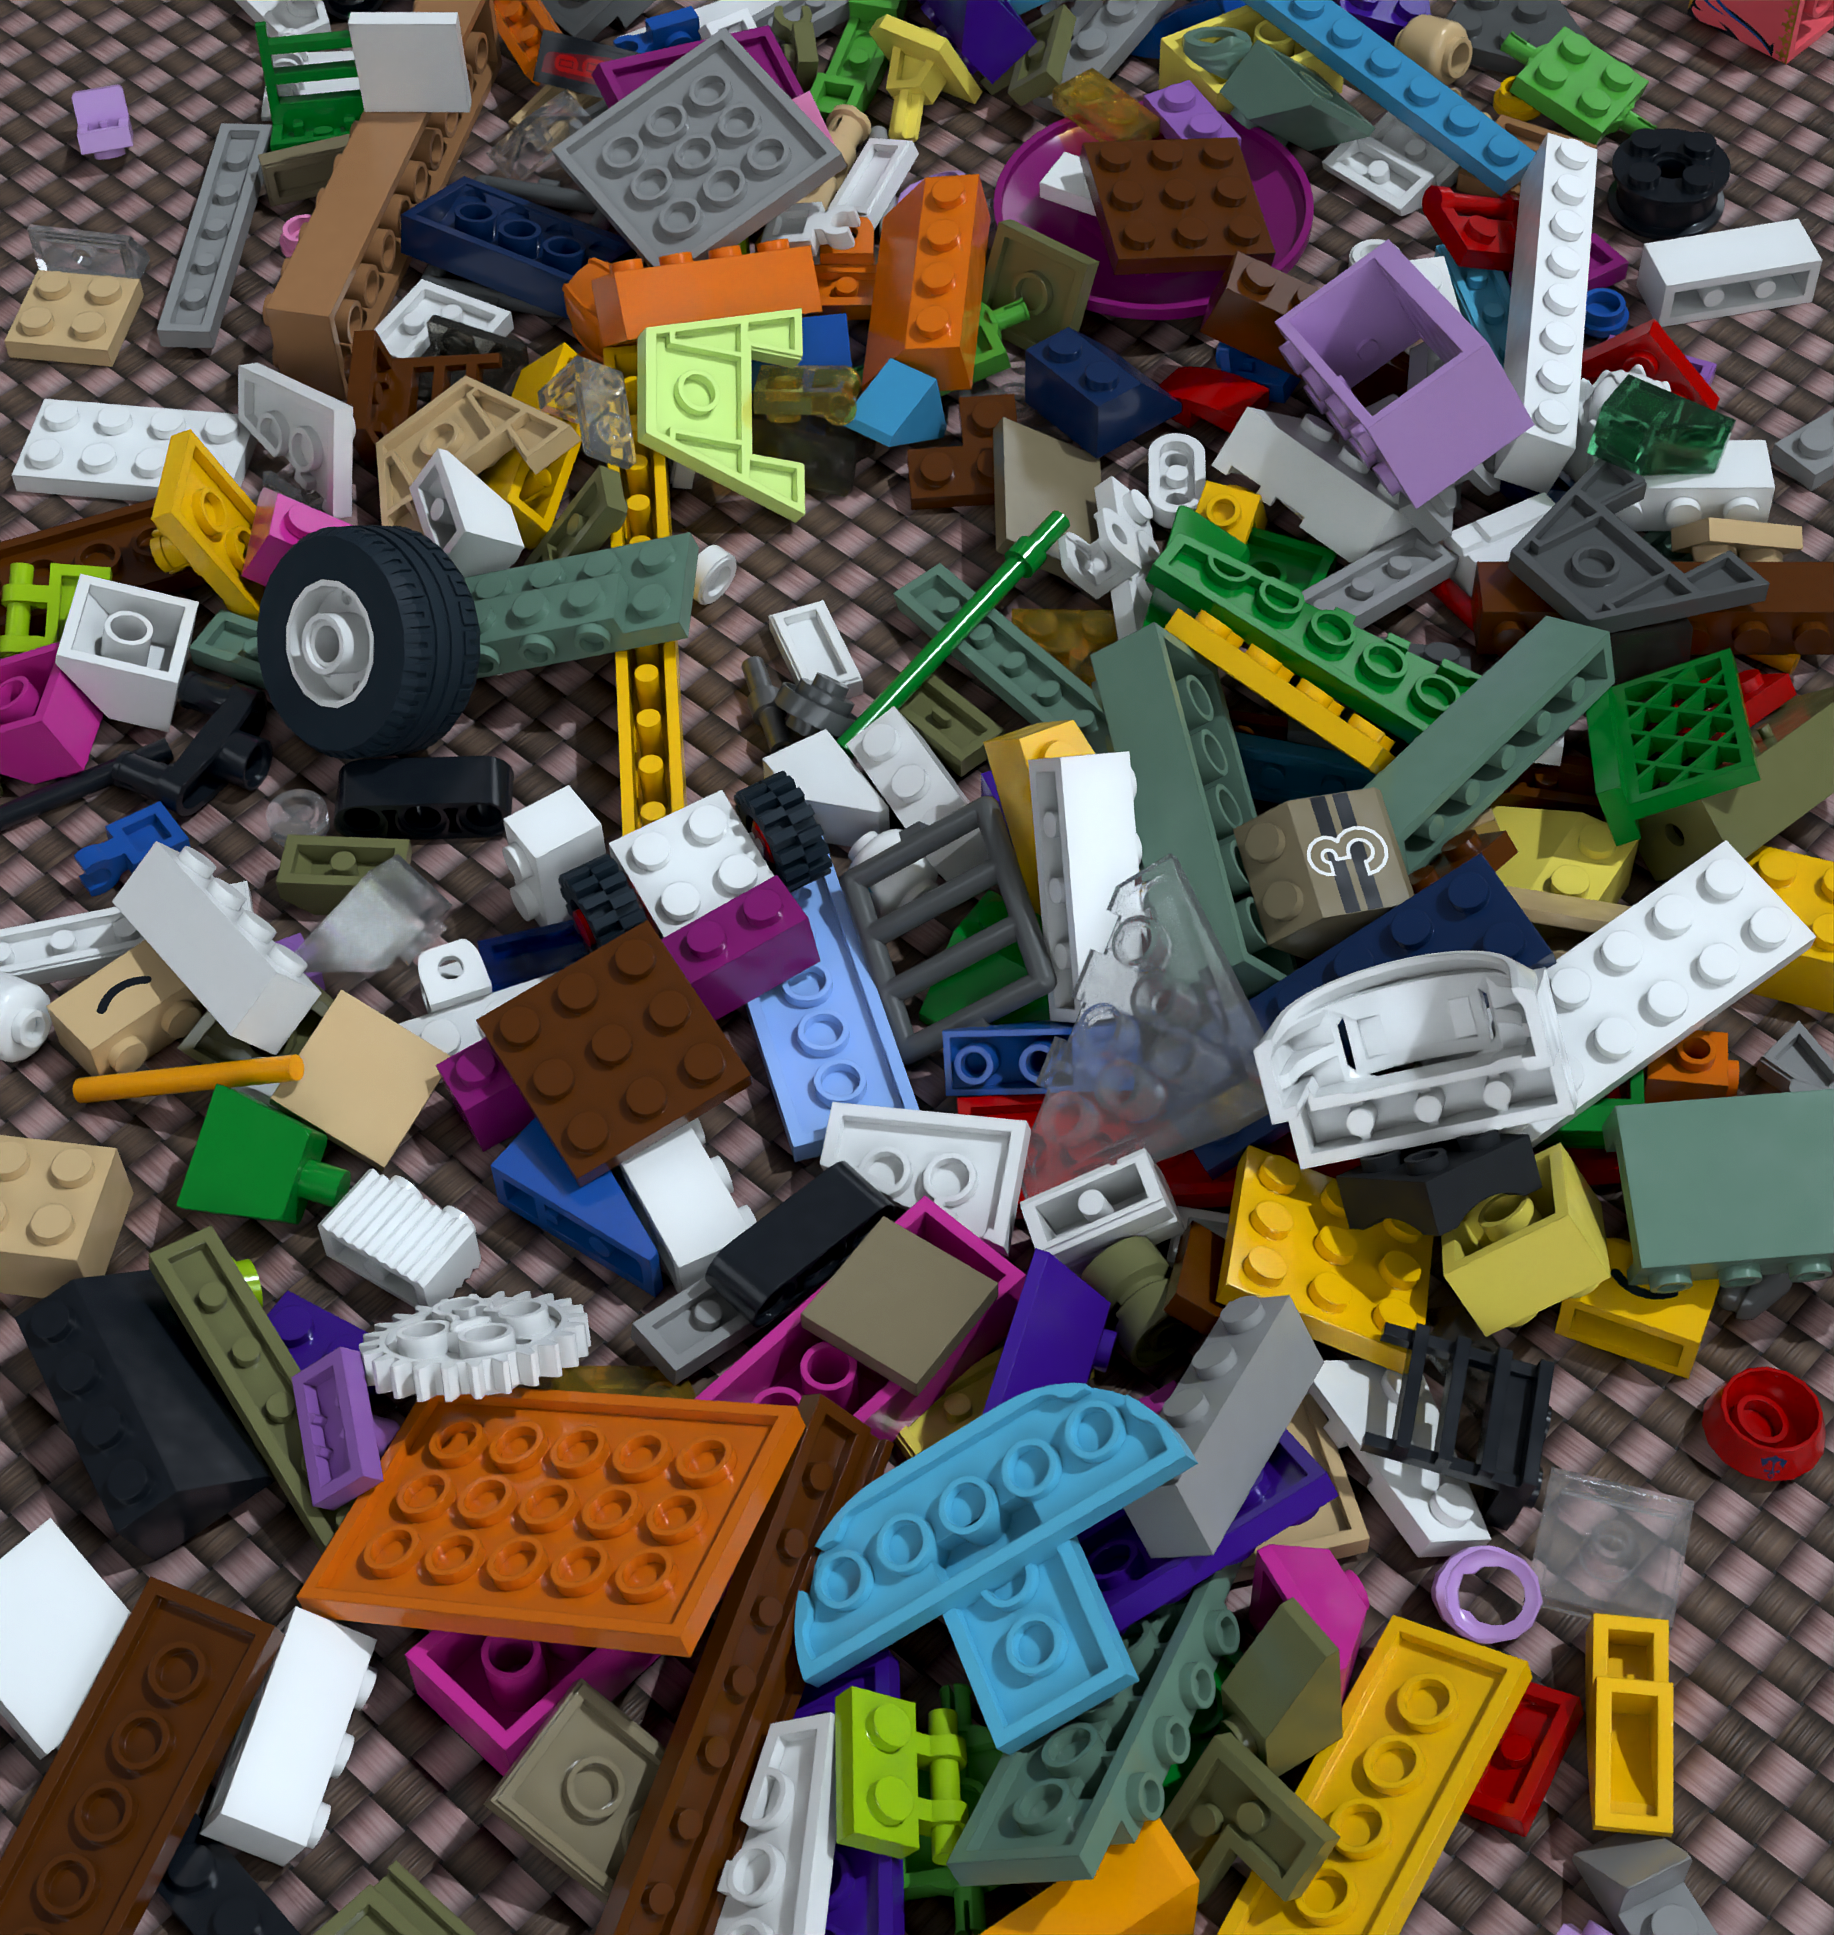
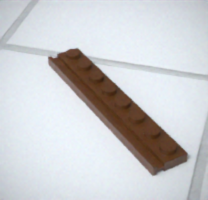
M821 1393L802 1395L798 1410L806 1428L738 1561L594 1935H714L726 1895L717 1891L726 1860L732 1861L742 1848L749 1827L741 1821L740 1817L770 1724L794 1718L806 1685L799 1668L795 1647L794 1621L798 1590L810 1594L815 1563L821 1552V1549L815 1545L824 1529L847 1501L865 1486L884 1474L894 1447V1443L888 1439H879L871 1434L872 1428Z

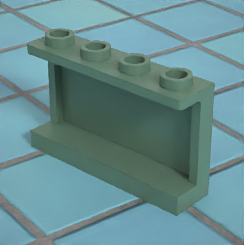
M1834 1089L1615 1106L1602 1125L1606 1152H1616L1633 1253V1263L1627 1270L1629 1285L1649 1284L1652 1293L1662 1294L1689 1289L1693 1286L1692 1281L1719 1279L1721 1287L1738 1288L1761 1282L1763 1280L1762 1275L1788 1273L1791 1282L1817 1281L1832 1275V1269H1834Z

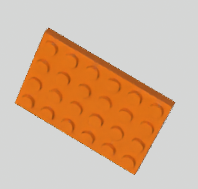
M515 1387L510 1394L485 1395L482 1399L477 1400L471 1394H461L452 1402H445L444 1395H436L424 1402L416 1401L380 1460L384 1481L357 1497L296 1598L304 1610L326 1619L690 1658L806 1428L797 1406Z

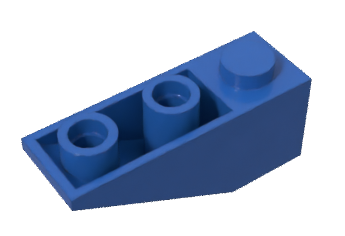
M1149 1015L1089 1023L1041 1020L990 1025L988 1027L946 1029L942 1031L946 1096L1142 1092L1150 1083L1142 1069L1152 1063Z

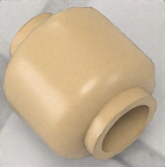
M1418 15L1410 20L1404 29L1398 33L1394 42L1396 49L1446 86L1452 84L1465 74L1472 59V44L1465 28L1456 21L1432 15Z

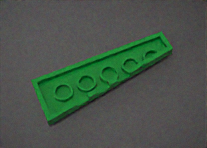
M1180 532L1153 563L1145 581L1197 613L1201 609L1232 629L1248 645L1253 643L1293 673L1306 679L1329 696L1334 697L1409 745L1482 677L1443 658L1439 666L1408 651L1411 642L1391 632L1388 633L1384 640L1353 625L1356 616L1338 607H1335L1334 610H1320L1305 602L1304 595L1300 589L1275 577L1266 576L1256 568Z

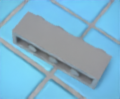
M1250 1295L1229 1301L1221 1311L1219 1319L1200 1350L1193 1356L1190 1366L1174 1392L1164 1403L1159 1416L1165 1419L1180 1434L1189 1446L1198 1464L1124 1507L1127 1516L1151 1558L1214 1555L1259 1474L1277 1446L1283 1432L1289 1425L1323 1366L1324 1361L1290 1295L1265 1298Z

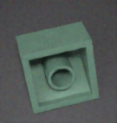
M1256 40L1219 91L1234 106L1230 114L1236 121L1249 130L1260 126V129L1273 136L1283 146L1291 142L1310 151L1366 138L1376 129L1317 72L1259 40Z

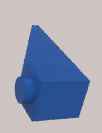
M534 1118L490 1165L498 1202L656 1298L664 1288L658 1251L612 1172L609 1170L580 1188L542 1127Z

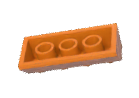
M979 174L925 177L883 217L861 384L862 392L865 391L890 358L936 378L939 391L972 390L991 219Z

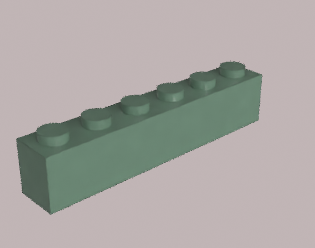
M1545 616L1363 788L1375 787L1381 790L1408 875L1433 862L1442 853L1441 848L1447 841L1462 833L1615 683L1610 631Z

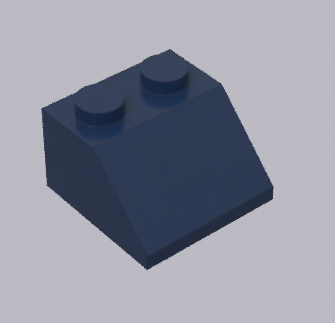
M1070 327L1025 350V403L1096 459L1182 412L1181 402L1109 347Z

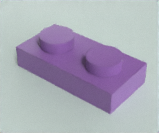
M1190 80L1144 95L1143 113L1166 139L1237 137L1241 148L1242 138Z

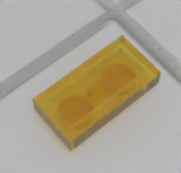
M1094 68L1052 89V106L1099 142L1152 140L1159 136L1160 118Z

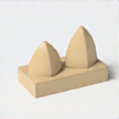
M1708 517L1672 528V552L1692 554L1693 562H1707L1726 551H1732L1744 562H1783V555L1803 550L1802 526Z

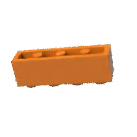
M778 239L756 244L757 253L742 255L741 246L733 245L709 250V259L693 261L692 252H681L659 257L660 266L644 268L642 258L609 264L610 274L591 280L603 347L637 343V337L646 327L802 308V317L822 312L811 245L790 248L788 239Z

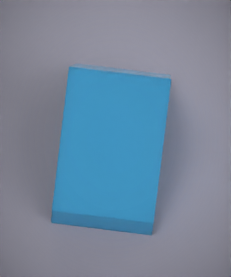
M890 358L847 412L843 426L888 447L944 438L947 426L937 379Z

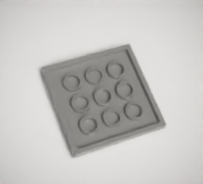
M725 28L716 32L551 149L560 166L648 267L660 266L659 257L665 255L692 252L693 261L709 259V250L738 245L847 167L843 155Z

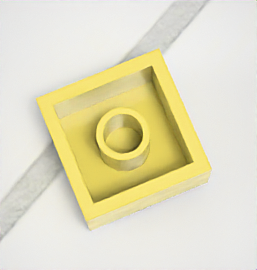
M1561 1142L1534 1155L1543 1188L1526 1196L1501 1193L1488 1197L1475 1205L1464 1216L1458 1228L1441 1235L1443 1276L1485 1337L1506 1327L1515 1328L1522 1326L1532 1320L1538 1312L1567 1298L1585 1296L1597 1288L1602 1281L1611 1278L1601 1202Z

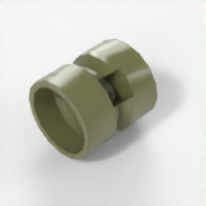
M1146 1236L1129 1237L1111 1245L1092 1260L1083 1271L1081 1279L1111 1303L1106 1324L1115 1325L1112 1331L1117 1332L1116 1343L1131 1363L1136 1367L1147 1368L1160 1364L1176 1355L1199 1332L1165 1313L1163 1310L1173 1269Z

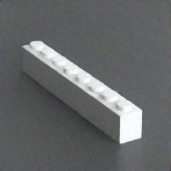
M1549 132L1546 134L1521 179L1503 369L1535 425L1496 452L1493 476L1494 478L1540 493L1545 492L1546 494L1576 449L1598 150L1586 146L1576 139H1566Z

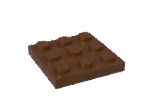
M1237 137L1083 142L1079 160L1114 275L1226 271L1237 251L1272 266L1276 252Z
M648 920L476 1019L480 1032L580 1188L753 1085L750 1072Z

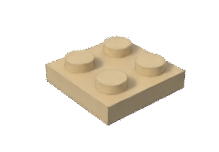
M38 270L4 340L9 357L113 367L144 297L140 279Z

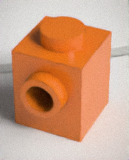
M1696 1030L1643 1068L1645 1103L1737 1096L1740 1068L1738 1060L1728 1059V1033Z

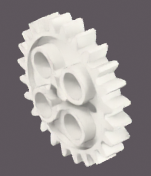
M498 1291L490 1298H481L477 1294H470L467 1297L441 1299V1302L433 1307L415 1306V1314L413 1315L394 1314L392 1315L393 1323H377L374 1325L375 1332L363 1335L364 1343L359 1344V1350L362 1355L367 1386H375L376 1393L382 1394L393 1391L394 1399H401L416 1394L417 1402H424L436 1395H444L445 1402H452L461 1394H471L477 1400L482 1399L485 1395L510 1394L519 1384L533 1387L538 1386L540 1376L560 1377L562 1376V1368L579 1366V1358L589 1355L588 1347L591 1346L587 1313H584L583 1305H572L571 1298L554 1301V1294L552 1293L531 1298L530 1291H524L513 1297H505L504 1291Z

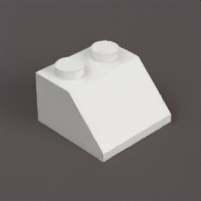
M80 574L56 654L55 664L109 719L169 732L178 697V688L183 678L190 651L189 647L191 645L199 602Z

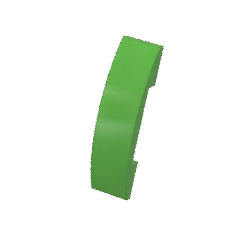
M849 0L850 18L827 72H818L810 90L823 119L826 120L834 107L841 104L853 105L862 113L866 111L881 84L890 62L869 34V31L875 21L886 14L903 20L908 0Z

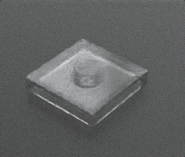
M1551 1467L1531 1562V1569L1538 1576L1543 1601L1541 1607L1591 1619L1593 1613L1669 1620L1670 1637L1695 1501Z

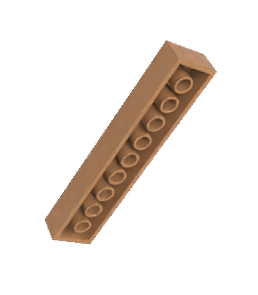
M414 0L413 12H458L472 99L470 112L363 111L359 121L355 120L352 123L349 141L343 153L336 156L333 164V173L326 187L319 190L316 198V207L309 221L304 222L300 228L298 244L291 258L287 257L284 260L281 268V278L274 292L266 296L263 304V321L265 326L270 327L274 344L272 351L273 364L276 368H279L281 374L335 399L347 400L348 384L344 374V360L346 354L352 353L354 331L374 330L385 318L413 258L401 253V214L446 187L502 66L493 0Z

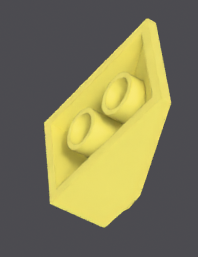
M1490 805L1500 831H1507L1518 850L1516 855L1495 872L1505 886L1618 903L1629 886L1639 840L1616 846L1608 824L1583 812Z

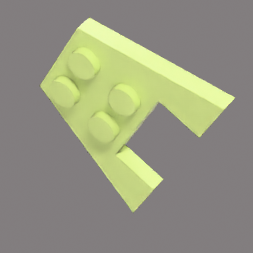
M802 308L646 327L637 337V442L795 523L805 515L804 465L799 462L752 454L751 360L794 368L802 360Z

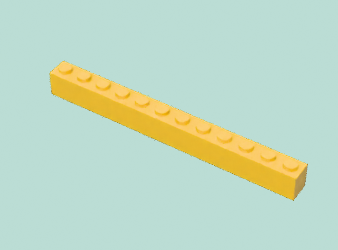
M637 345L603 348L608 468L620 472L624 498L628 506L626 519L622 527L617 532L611 533V548L672 536L668 457L637 442ZM678 640L615 652L622 836L687 806Z

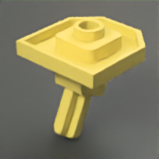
M888 14L875 21L869 34L890 61L886 90L892 96L894 102L888 133L889 139L912 140L916 142L919 138L924 105H933L941 91L972 104L977 102L983 91L947 38L938 35L926 27L920 28Z

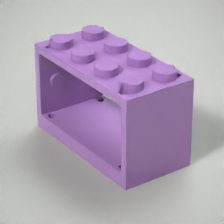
M1389 239L1275 321V324L1286 340L1278 348L1297 375L1301 374L1306 382L1303 388L1310 400L1322 415L1326 414L1344 441H1349L1360 460L1368 469L1377 463L1372 469L1387 492L1393 497L1401 491L1416 509L1535 425L1489 343ZM1421 338L1445 364L1378 413L1371 416L1354 396L1351 388Z

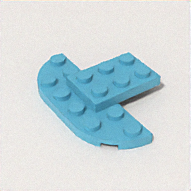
M1063 1383L1036 1388L1005 1401L880 1476L847 1501L824 1529L815 1545L821 1549V1552L815 1563L810 1594L798 1590L794 1633L797 1659L803 1681L818 1688L940 1615H943L996 1749L1008 1755L1015 1753L1140 1681L1076 1535L1198 1464L1189 1446L1165 1419L1126 1394L1125 1396L1109 1390L1091 1388L1086 1383Z

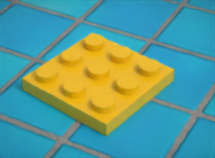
M1248 1145L1237 1166L1216 1302L1227 1305L1229 1301H1234L1243 1296L1251 1295L1265 1298L1290 1295L1313 1340L1403 1374L1407 1348L1380 1341L1381 1332L1386 1322L1412 1330L1417 1323L1426 1324L1433 1236L1423 1235L1413 1226L1391 1218H1387L1365 1230L1349 1229L1336 1179L1309 1168L1300 1169L1299 1164L1292 1162L1286 1157L1274 1155Z

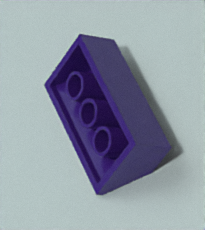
M918 0L922 4V11L938 27L936 32L948 39L970 74L973 75L979 70L991 84L997 81L1037 42L1008 0Z
M1035 1248L982 1415L1005 1401L1027 1391L1063 1383H1086L1088 1385L1093 1369L1105 1373L1107 1371L1117 1332L1105 1329L1111 1303L1050 1252Z

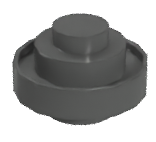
M817 672L813 681L801 678L798 685L783 682L774 699V703L790 713L785 724L805 737L814 735L824 729H827L831 736L840 737L858 718L851 713L855 704L846 698L850 688Z

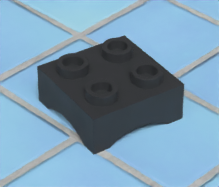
M1496 1129L1480 1134L1461 1136L1455 1139L1361 1157L1360 1166L1336 1176L1349 1229L1365 1230L1387 1218H1391L1413 1226L1423 1235L1441 1236L1458 1228L1464 1216L1475 1205L1488 1197L1501 1193L1526 1196L1543 1188L1529 1134L1499 1133Z

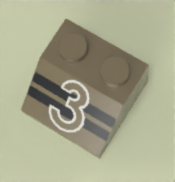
M1375 787L1289 800L1233 829L1268 946L1305 960H1310L1326 952L1414 896L1381 790Z

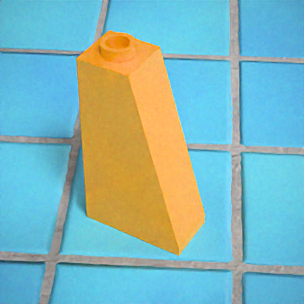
M1159 1817L1157 1820L1144 1822L1135 1843L1110 1845L1094 1879L1057 1881L979 1935H1194L1200 1880Z

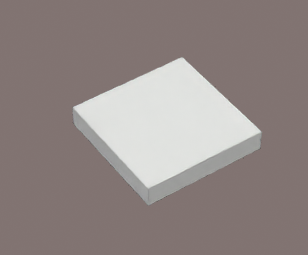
M458 12L350 13L348 27L365 112H470L472 99Z

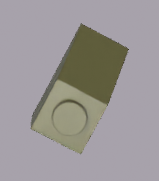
M1292 1597L1280 1604L1221 1685L1223 1721L1219 1722L1220 1734L1231 1732L1277 1777L1343 1738L1339 1649L1295 1598Z

